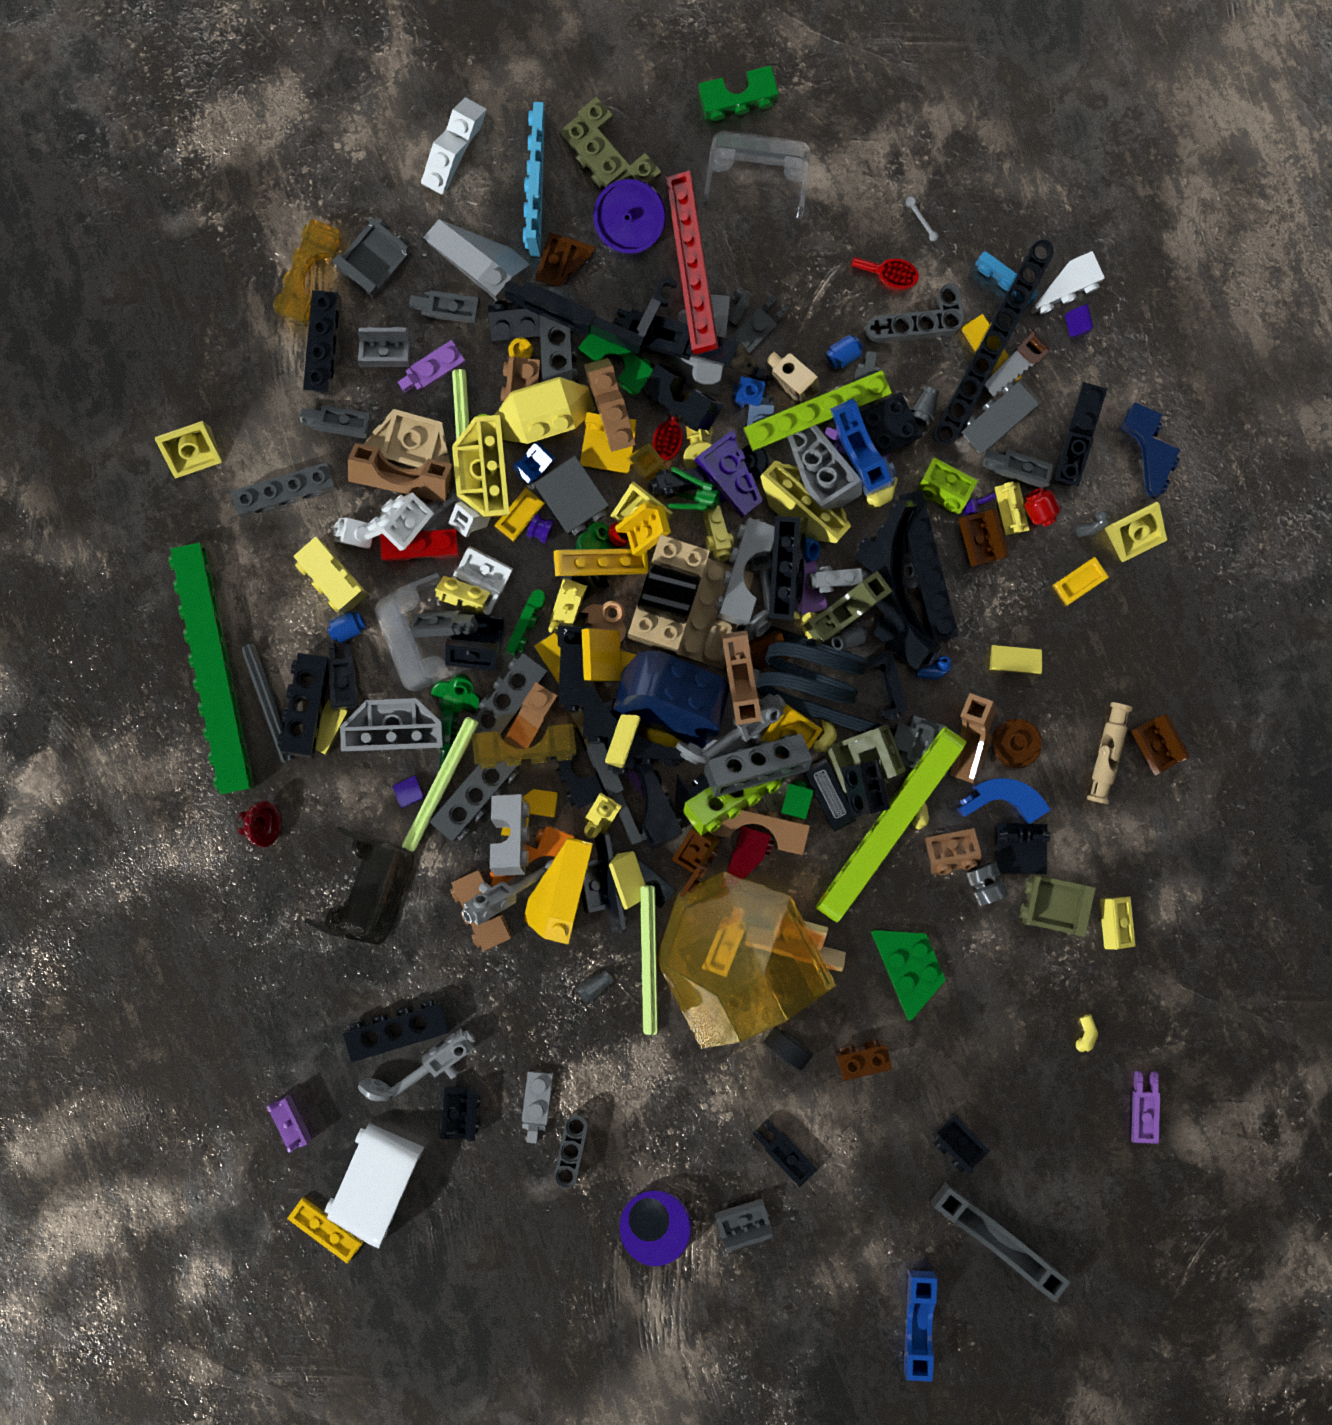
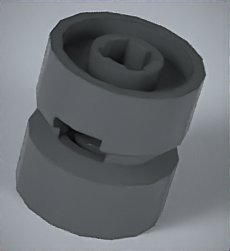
M996 861L980 865L966 872L970 885L976 888L973 893L979 906L995 902L1009 895L1004 881L999 880L1001 873ZM988 879L990 883L985 884L984 880Z

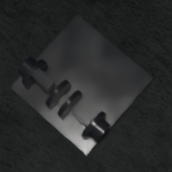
M901 392L860 412L867 433L882 457L905 445L908 446L916 442L915 440L923 437Z
M997 823V865L1000 873L1047 874V842H1050L1048 824Z

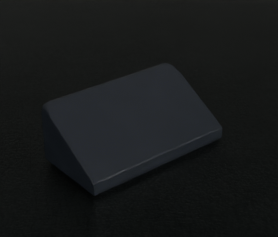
M637 858L645 885L655 887L656 906L661 908L676 889Z

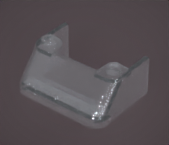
M720 131L714 135L709 155L703 205H709L713 171L726 172L731 169L734 160L784 166L786 178L792 182L801 183L797 218H802L810 164V148L805 142L732 131Z
M438 573L398 588L380 599L374 608L376 618L402 685L410 692H420L433 687L440 681H448L458 674H466L476 670L458 667L449 671L443 659L432 656L422 660L404 613L418 606L420 600L418 591L440 582L442 576Z

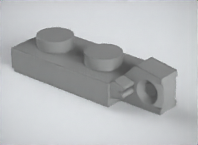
M528 1070L522 1114V1128L528 1129L527 1143L537 1144L539 1130L545 1131L553 1073Z

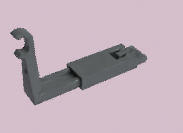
M579 709L578 713H571V716L604 793L622 806L617 814L630 844L639 843L647 839L643 829H640V834L621 793L624 789L618 775L613 774V770H607L605 759L608 752L604 743L591 744L588 743V739H583L584 713ZM683 811L675 814V816L679 815L684 828H687L688 824L685 821L686 816L683 814Z

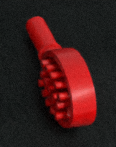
M854 257L851 264L852 267L878 274L880 281L885 286L897 291L909 290L919 280V273L916 267L903 259L892 258L887 259L882 264H878L877 262Z
M668 414V420L662 422L657 427L653 436V451L661 461H670L675 458L681 449L683 441L682 429L678 424V418Z

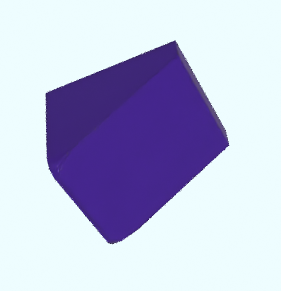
M1087 304L1065 314L1070 337L1088 334L1093 329Z
M415 775L392 786L401 809L426 798Z

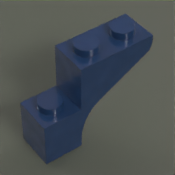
M1135 402L1129 407L1120 430L1130 434L1140 445L1145 493L1151 498H1156L1160 493L1164 494L1169 486L1170 481L1167 478L1170 471L1174 472L1178 466L1180 458L1177 455L1180 449L1153 438V436L1157 437L1163 423L1160 422L1163 414Z

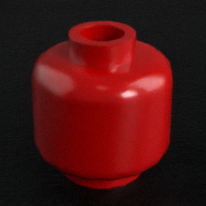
M1038 488L1026 495L1027 500L1024 502L1023 507L1033 524H1043L1046 527L1057 521L1056 516L1060 513L1061 507L1051 490Z

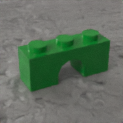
M771 65L747 71L746 82L748 87L740 94L729 92L724 85L723 77L698 83V94L705 120L718 121L725 118L728 114L742 115L748 113L752 108L760 107V109L772 107L777 102L778 91Z
M591 333L578 347L579 353L590 362L605 358L621 360L625 367L617 378L618 384L637 399L642 394V389L655 367L647 358L643 357L640 359L634 352Z

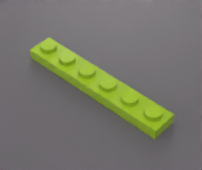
M883 370L750 424L743 429L752 451H755L833 419L830 409L848 400L854 399L859 408L892 394Z

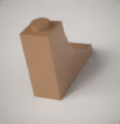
M535 682L499 748L521 761L558 703L559 696Z

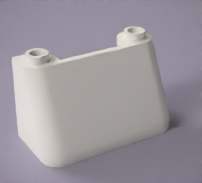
M369 1123L366 1129H360L355 1140L358 1143L355 1154L335 1199L330 1198L324 1212L328 1213V1220L379 1249L388 1233L393 1216L424 1147Z

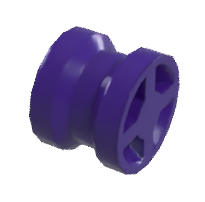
M535 514L526 536L529 538L536 537L540 542L546 544L555 521L551 519L544 520L541 518V515Z

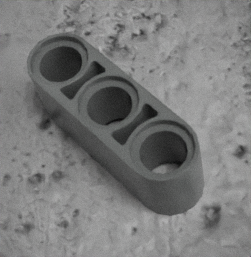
M581 1112L571 1113L564 1127L554 1174L555 1183L563 1189L572 1187L578 1176L588 1129V1119ZM578 1119L583 1123L584 1127L580 1131H574L570 1127V1122ZM569 1144H573L578 1148V1153L570 1156L565 1152L564 1148ZM568 1169L572 1172L573 1178L563 1180L559 1172Z

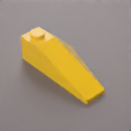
M568 837L552 864L530 894L523 921L544 939L569 944L593 843Z

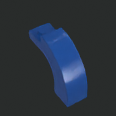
M851 399L831 408L830 410L836 424L835 429L856 474L861 478L867 490L871 491L892 481L884 458L878 453L867 433L856 401Z
M1006 778L988 779L973 785L972 787L977 795L974 796L973 793L967 795L960 800L962 805L957 807L961 816L966 817L986 803L1001 799L1012 804L1027 824L1032 823L1051 811L1042 796L1032 787L1023 782Z

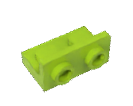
M934 457L916 491L922 490L924 498L934 501L948 511L960 514L967 504L978 480Z

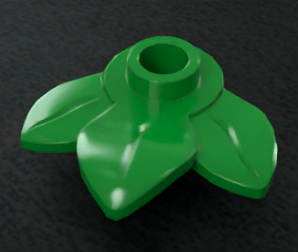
M603 522L592 523L587 532L580 534L576 543V550L619 549V547H616L610 541L608 535L609 528Z
M464 674L455 675L450 681H440L431 690V695L441 699L442 712L443 710H453L456 715L464 709L470 713H475L480 702L479 696L473 691L474 686L471 679Z

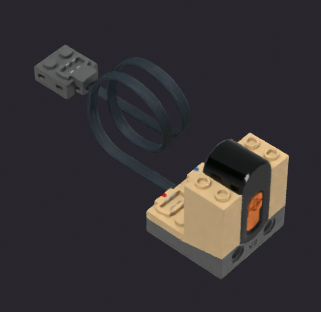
M660 535L628 632V640L723 670L726 663L722 634L733 633L737 629L744 631L745 629L743 626L716 618L719 611L715 609L716 601L719 595L724 594L726 588L722 586L723 578L726 571H731L732 566L709 559V550ZM744 570V583L749 591L755 573ZM770 625L769 629L763 635L779 630L780 628ZM780 629L785 642L772 643L768 647L765 656L767 664L778 672H764L759 675L756 689L761 696L765 697L769 693L773 696L778 694L787 705L797 712L862 733L883 726L792 696L772 687H786L835 702L854 704L858 690L853 686L830 676L795 665L780 656L800 658L859 675L864 674L867 660L843 649L836 650L832 645L826 643L818 646L813 639ZM914 715L910 717L908 726L897 723L894 729L890 728L904 766L912 769L944 727L949 728L959 736L961 731ZM948 771L943 776V779L947 778Z

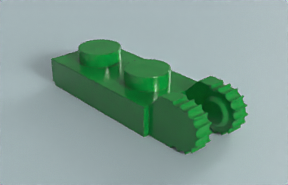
M535 589L531 593L532 595L529 597L506 647V651L509 654L516 656L518 651L523 652L528 639L524 638L527 630H533L538 619L535 613L537 610L543 609L545 605L546 595L544 591Z

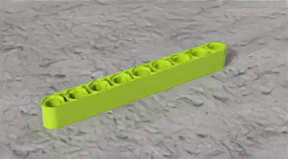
M944 727L938 733L890 800V809L884 810L822 895L816 905L817 910L836 923L839 922L966 745L967 741L947 727Z

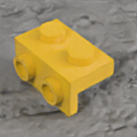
M652 503L639 505L637 510L624 517L623 521L615 526L616 532L627 533L634 556H641L655 546L660 535L668 536L671 533L664 506L653 505Z

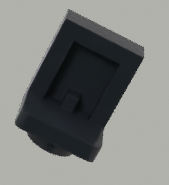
M579 612L574 624L559 623V647L561 644L582 645V629H592V623H588L589 613Z

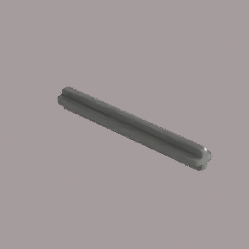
M247 644L241 648L280 759L282 762H289L295 759V756L284 755L280 751L281 748L278 747L279 734L284 732V724L282 723L278 707L256 646L254 644Z

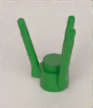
M676 467L671 468L672 472L699 485L703 489H698L696 495L679 492L675 496L694 500L696 504L669 503L668 508L697 509L707 511V509L715 510L717 508L720 492L713 489V484L705 483Z

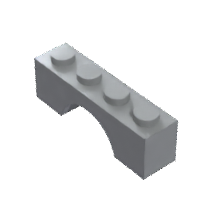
M748 518L745 525L740 524L736 538L740 539L738 548L733 547L729 562L733 564L731 571H726L723 578L722 586L726 588L724 594L719 595L716 601L715 609L719 610L716 618L746 627L750 622L756 597L748 591L744 583V568L752 559L766 557L769 554L774 542L775 526Z

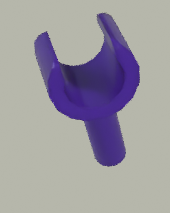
M992 493L982 498L968 500L963 508L964 515L979 513L978 505L996 499V494Z

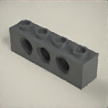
M568 286L542 287L575 302L574 293H569ZM539 315L542 382L557 377L578 382V368L573 367L572 359L577 358V345L572 343L571 333H576V331ZM557 333H561L566 338L564 342L556 344L552 341V337ZM557 358H563L567 361L565 367L561 369L555 368L553 362Z
M325 462L230 492L237 515L245 519L338 491L339 489L332 466Z
M524 653L520 657L516 655L508 665L511 670L506 677L501 675L495 682L493 687L496 690L491 697L486 695L478 706L481 710L477 716H470V718L478 721V726L471 740L487 752L491 751L520 712L522 703L535 682L540 684L548 674L547 670ZM518 674L524 675L526 683L522 688H515L512 684L514 676ZM507 694L511 699V703L507 708L502 709L498 706L497 700L501 695ZM488 714H492L496 719L494 727L490 729L485 728L483 725V718Z
M788 734L773 742L763 741L752 748H739L727 755H715L705 765L704 773L714 798L809 771L812 757L802 734L794 736ZM776 755H783L785 759H780ZM753 761H758V762H760L762 765L757 766V765L753 764L752 762H753ZM729 768H735L739 772H731Z
M494 746L429 823L450 841L453 842L456 839L461 841L470 831L467 826L474 819L477 822L487 810L484 809V806L492 800V796L501 795L503 792L500 789L506 781L510 784L519 774L516 769L520 765L498 746ZM491 769H496L500 775L498 782L494 784L490 783L486 778L487 772ZM474 788H479L483 792V799L478 803L470 798V793ZM458 807L464 808L467 812L466 819L462 822L457 821L454 817V811Z

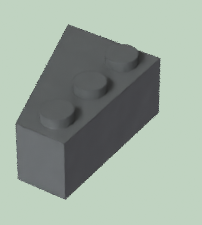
M1023 380L1017 384L1014 381L1010 382L1001 390L1004 394L997 401L992 398L982 407L985 411L978 418L973 415L964 423L965 429L961 433L980 455L986 452L1042 403Z

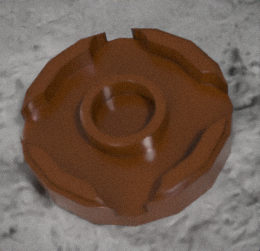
M1007 720L1001 723L993 733L991 741L992 751L996 759L1004 766L1023 768L1034 763L1040 755L1042 746L1041 734L1037 727L1027 720Z

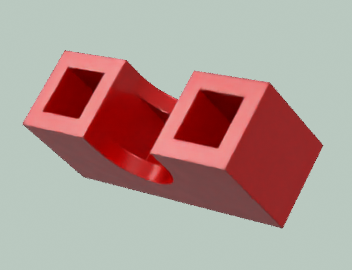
M456 529L419 531L406 549L402 551L386 536L380 534L382 560L385 562L411 561L413 558L424 557L435 559L460 557L459 532Z

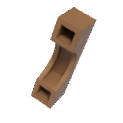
M355 443L348 457V482L404 494L413 492L418 497L445 502L452 486V464L427 459L425 464L419 468L405 469L389 462L383 456L380 448Z
M710 806L712 810H721L718 806ZM746 806L736 818L732 820L728 818L722 822V825L716 831L711 833L730 838L734 831L743 825L759 824L766 827L773 834L778 850L803 855L810 826L804 824L805 819L790 816L789 821L780 819L781 814L766 811L765 815L755 813L756 808Z

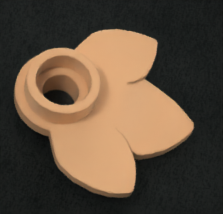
M608 601L603 606L591 604L582 611V613H589L588 623H592V629L617 630L620 635V643L624 639L626 634V627L623 623L625 610L619 602ZM610 609L617 610V616L615 618H610L608 616V611Z

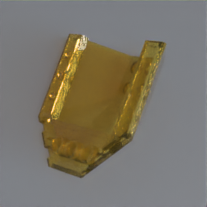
M721 872L700 882L692 894L687 892L684 898L679 896L681 892L678 893L657 955V963L701 1049L745 1041L787 1021L836 986L791 895L767 888V886L749 880H743L726 872Z

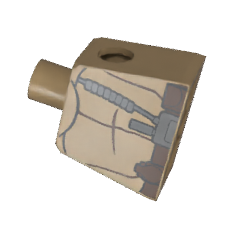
M774 351L767 358L766 363L773 368L774 381L798 405L813 399L820 392L818 377L791 353L783 358L777 351Z

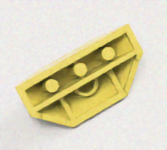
M557 377L512 391L494 415H500L502 440L529 444L576 429L585 420L586 412L593 413L595 407L588 386Z
M500 415L474 417L452 445L457 497L483 517L509 515Z
M775 460L760 476L768 505L779 516L808 518V538H813L816 541L837 543L851 527L843 507L820 509L807 493L798 467L782 464Z

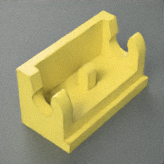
M563 578L549 621L551 622L548 628L549 632L552 633L554 629H558L559 623H575L588 586Z

